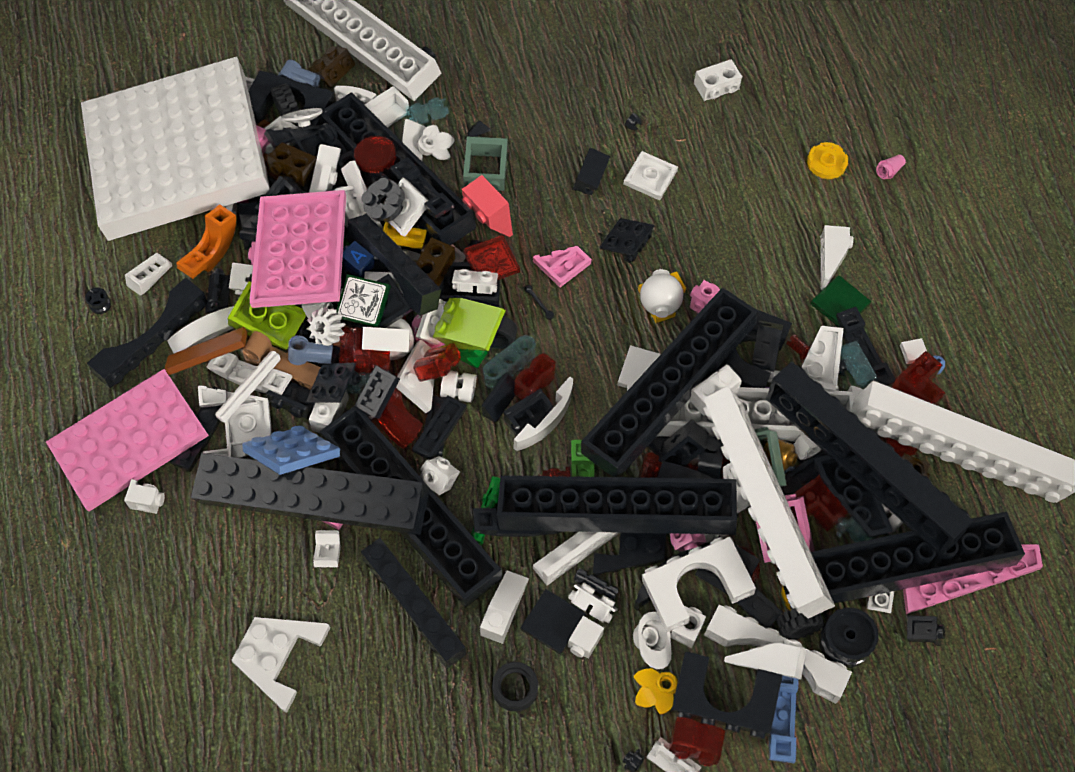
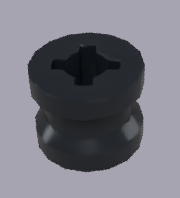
M95 287L86 293V303L93 313L104 314L110 309L111 301L103 288Z

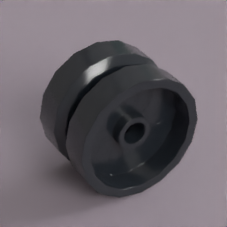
M843 608L835 611L821 629L819 647L827 660L842 663L847 668H853L861 665L875 650L879 640L878 628L874 620L866 612L857 608Z

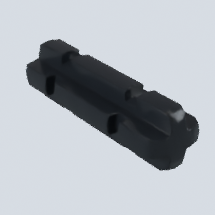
M582 568L577 570L574 576L576 582L580 584L586 583L593 587L595 592L600 595L605 594V596L612 600L616 598L619 591L617 587L612 584L610 586L607 585L608 582L593 574L588 575V572Z

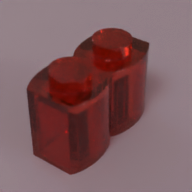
M455 343L427 350L424 358L418 359L413 366L419 382L446 376L450 372L451 367L459 363L461 359L460 352L456 348Z
M545 353L534 358L530 368L524 369L516 377L515 395L522 400L538 389L548 386L555 377L556 362Z
M677 717L673 725L669 751L680 759L693 758L704 766L717 765L721 759L725 730L717 726L701 724L689 718Z

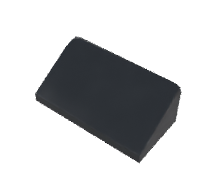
M504 373L482 404V415L493 422L499 420L519 392L518 386L509 373Z

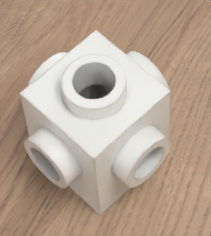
M438 456L425 461L421 467L422 473L420 477L432 491L441 495L451 489L460 471L450 465L447 459Z

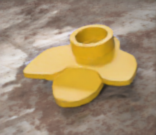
M652 668L640 670L634 675L636 682L642 686L636 695V705L644 708L655 706L660 715L672 708L674 702L673 695L676 693L678 679L674 674L670 672L659 673ZM668 681L671 687L668 689L664 688L662 682Z

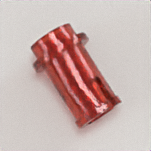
M794 334L789 338L791 341L788 340L786 345L798 353L801 360H805L812 345L808 346Z

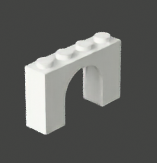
M723 537L716 538L705 548L701 546L696 547L688 552L689 555L682 558L675 556L669 559L666 565L661 567L655 565L645 570V574L642 575V582L666 633L689 623V616L677 592L679 579L689 570L700 568L716 574L721 580L732 604L755 593L756 587L730 537L725 539Z

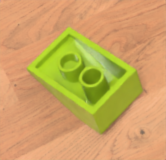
M249 281L227 318L228 325L235 329L244 327L248 332V336H251L254 331L260 332L270 339L272 345L288 350L290 338L297 334L306 318L304 310L296 305L252 308L249 303L251 282Z
M449 298L444 305L443 314L435 326L433 338L452 349L489 351L506 310L463 298Z

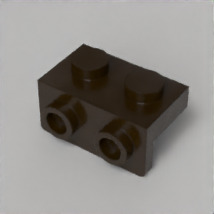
M332 46L325 51V54L320 59L312 63L308 71L318 74L326 86L332 88L356 63L347 48Z

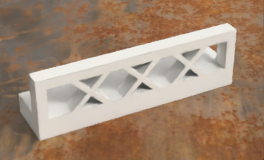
M578 532L533 564V569L543 582L549 585L620 532Z

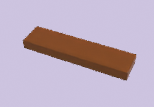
M242 327L171 354L167 357L165 371L168 375L243 348L246 344L248 332Z

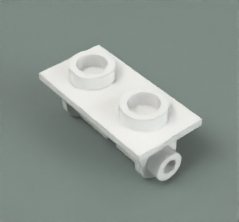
M467 269L455 270L452 280L453 289H457V292L473 293V286H477V293H496L498 273L469 271Z
M586 583L582 585L575 584L574 587L578 590L577 592L573 590L568 598L572 600L571 603L584 611L591 604L593 608L589 614L602 623L606 622L609 624L613 618L610 612L618 611V608L614 606L615 602L605 595L601 598L594 594L595 589Z
M661 737L646 757L665 772H699L702 768Z

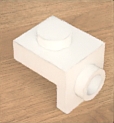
M317 530L315 533L314 567H338L341 549L339 531Z

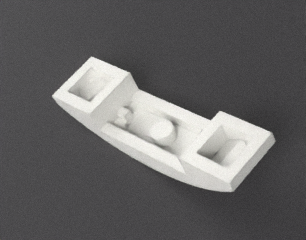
M234 306L203 316L176 332L167 340L173 353L203 343L233 329V327L228 325L227 318Z
M231 353L211 359L207 365V368L212 372L238 385H241L257 367L238 360L237 356ZM273 368L254 390L261 393H267L268 390L282 395L292 379V375Z
M569 377L556 391L555 402L557 404L536 428L527 424L515 437L514 449L516 451L536 444L559 424L570 404L573 378Z

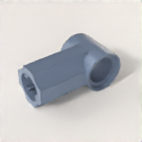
M288 60L278 76L291 78L301 83H308L315 87H318L320 82L318 74L303 69L293 60Z
M303 336L290 338L288 342V360L290 363L302 365L309 361L331 364L333 345H319L309 342Z

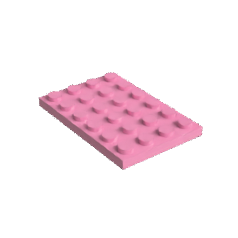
M345 190L260 197L249 302L252 308L340 301L346 209Z
M165 369L49 439L46 443L85 509L89 512L129 487L131 479L136 481L142 479L209 435Z

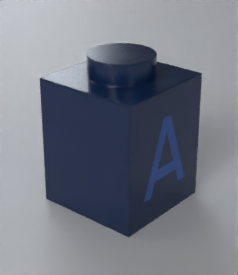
M354 241L350 246L347 245L343 248L342 267L353 276L363 278L365 272H370L375 267L374 256Z

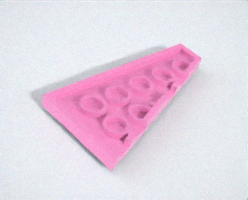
M1021 544L1025 555L1015 566L903 589L906 614L1040 570L1043 565L1039 545Z

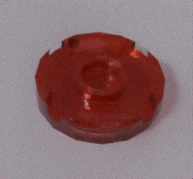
M371 136L358 143L354 150V158L357 165L363 171L377 173L384 171V168L393 165L396 160V149L393 142L388 138Z

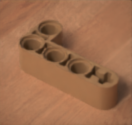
M257 331L251 334L245 347L242 349L246 363L258 366L270 351H275L280 355L281 359L274 369L291 374V382L311 390L321 367L309 362L302 365H294L289 362L288 353L272 347L271 341L267 336Z

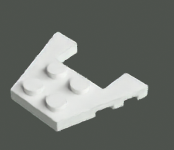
M198 386L199 406L202 408L223 405L233 393L226 390ZM249 395L225 422L227 448L203 451V453L235 458L247 456L248 454L243 452L242 443L251 441L255 437H266L272 434L268 398Z
M255 617L231 661L272 699L281 710L287 713L297 692L276 682L284 663L298 637L321 647L331 627L326 623Z

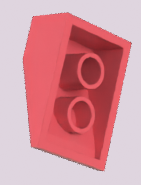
M483 175L462 189V201L475 212L477 219L482 224L486 223L490 229L508 237L513 235L509 203Z

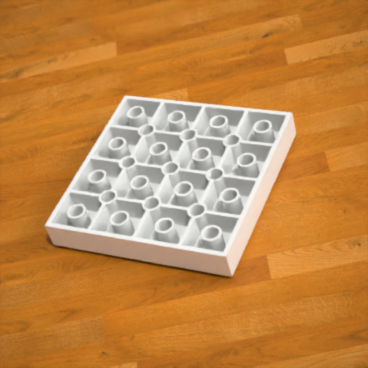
M237 57L81 102L97 222L108 241L213 210L219 204L227 206L264 195L270 189L245 74Z

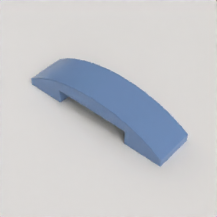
M782 676L771 735L769 737V760L794 764L796 762L795 712L796 692L798 691V679Z

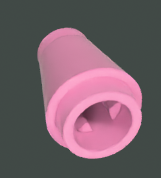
M897 155L880 161L876 167L877 175L881 179H891L905 165V158L902 155Z

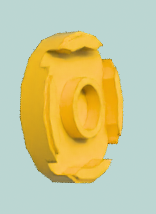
M823 142L811 148L807 157V165L816 176L823 179H834L845 172L848 166L847 154L845 155L844 149L839 145Z

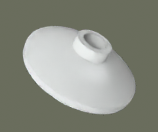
M311 108L283 115L282 120L298 123V127L310 125V120L322 113V109Z

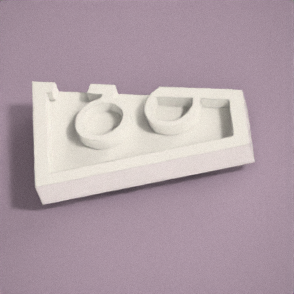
M820 327L802 365V368L811 379L837 385L844 328Z
M419 340L416 342L397 376L400 378V381L396 388L423 412L427 413L431 410L437 353L423 340Z

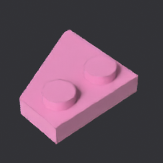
M578 246L570 247L566 250L552 251L551 255L543 257L539 255L533 257V262L560 288L588 267L592 260Z

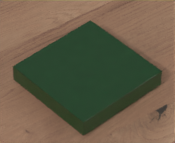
M838 275L812 299L810 304L839 327L836 317L837 313L857 307L861 314L872 301Z

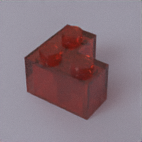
M341 328L345 334L340 336L339 363H356L354 371L357 373H371L375 366L390 371V351L363 350V328Z
M925 351L896 378L891 388L938 406L946 393L932 380L943 365Z
M820 475L793 493L796 494V498L803 497L807 518L813 515L827 532L844 521L849 514L823 483ZM791 506L790 509L798 524L795 506Z

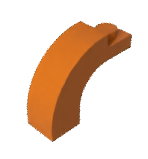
M220 204L206 214L205 232L202 239L192 251L176 262L177 268L192 279L204 270L210 272L222 259L232 242L236 229V215Z

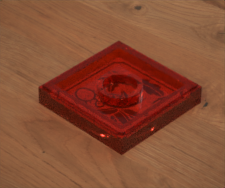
M503 235L464 249V255L472 271L498 273L497 281L520 272V267Z

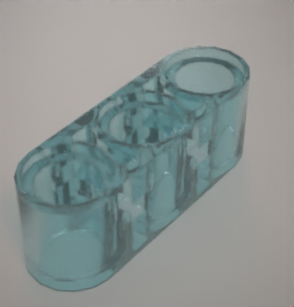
M528 335L521 336L487 362L483 368L484 384L488 388L493 389L504 373L507 372L512 377L535 358V340ZM527 347V348H529L530 350L525 351V350H522V348ZM511 360V361H514V362L511 363V364H508V363H506L505 361ZM495 373L497 376L491 377L489 374Z

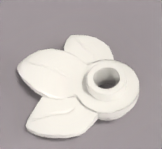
M430 125L423 130V136L418 140V150L423 155L432 154L436 159L447 160L451 158L447 149L453 145L454 138L448 133H440L436 125Z

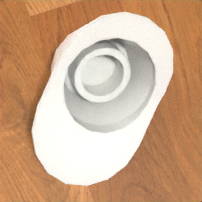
M648 612L643 615L639 624L634 629L633 640L636 647L640 650L643 660L650 667L663 669L671 661L670 631L666 633L657 612Z

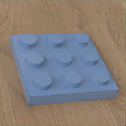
M294 426L290 430L283 432L276 431L269 436L255 437L251 441L242 443L244 453L279 475L340 457L339 447L310 432L303 426Z

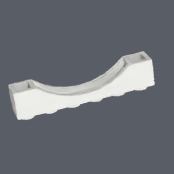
M718 605L704 634L705 637L724 647L734 645L762 647L776 642L784 644L785 640H788L780 636L777 630L773 628L766 629L758 625L755 619L743 617L737 614L735 609L726 605ZM800 643L799 647L806 650L802 675L806 678L814 693L836 704L841 698L852 672L847 670V667L842 663L831 662L825 659L822 653L815 650L810 651L802 647Z

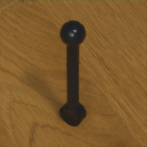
M526 285L524 288L525 292L530 293L546 313V319L552 320L554 313L545 307L533 292L532 286Z

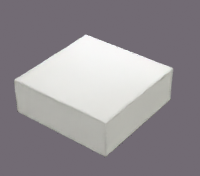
M922 338L901 342L900 348L906 364L928 360L929 355Z

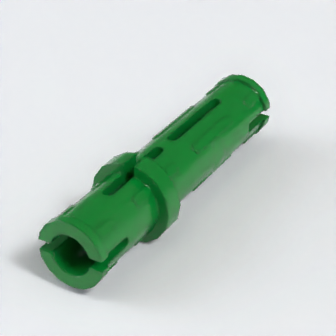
M493 476L491 478L489 488L486 494H483L481 508H496L498 506L499 477ZM473 527L471 535L479 545H482L485 534L474 532Z

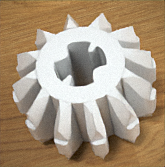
M327 307L312 312V317L307 319L311 324L307 330L312 332L309 338L315 339L316 344H323L325 346L339 342L340 336L345 334L341 329L346 325L340 321L342 315H337L336 310Z

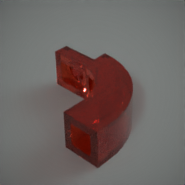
M395 388L378 421L385 433L397 445L405 449L416 438L423 423L407 411L402 401V392Z

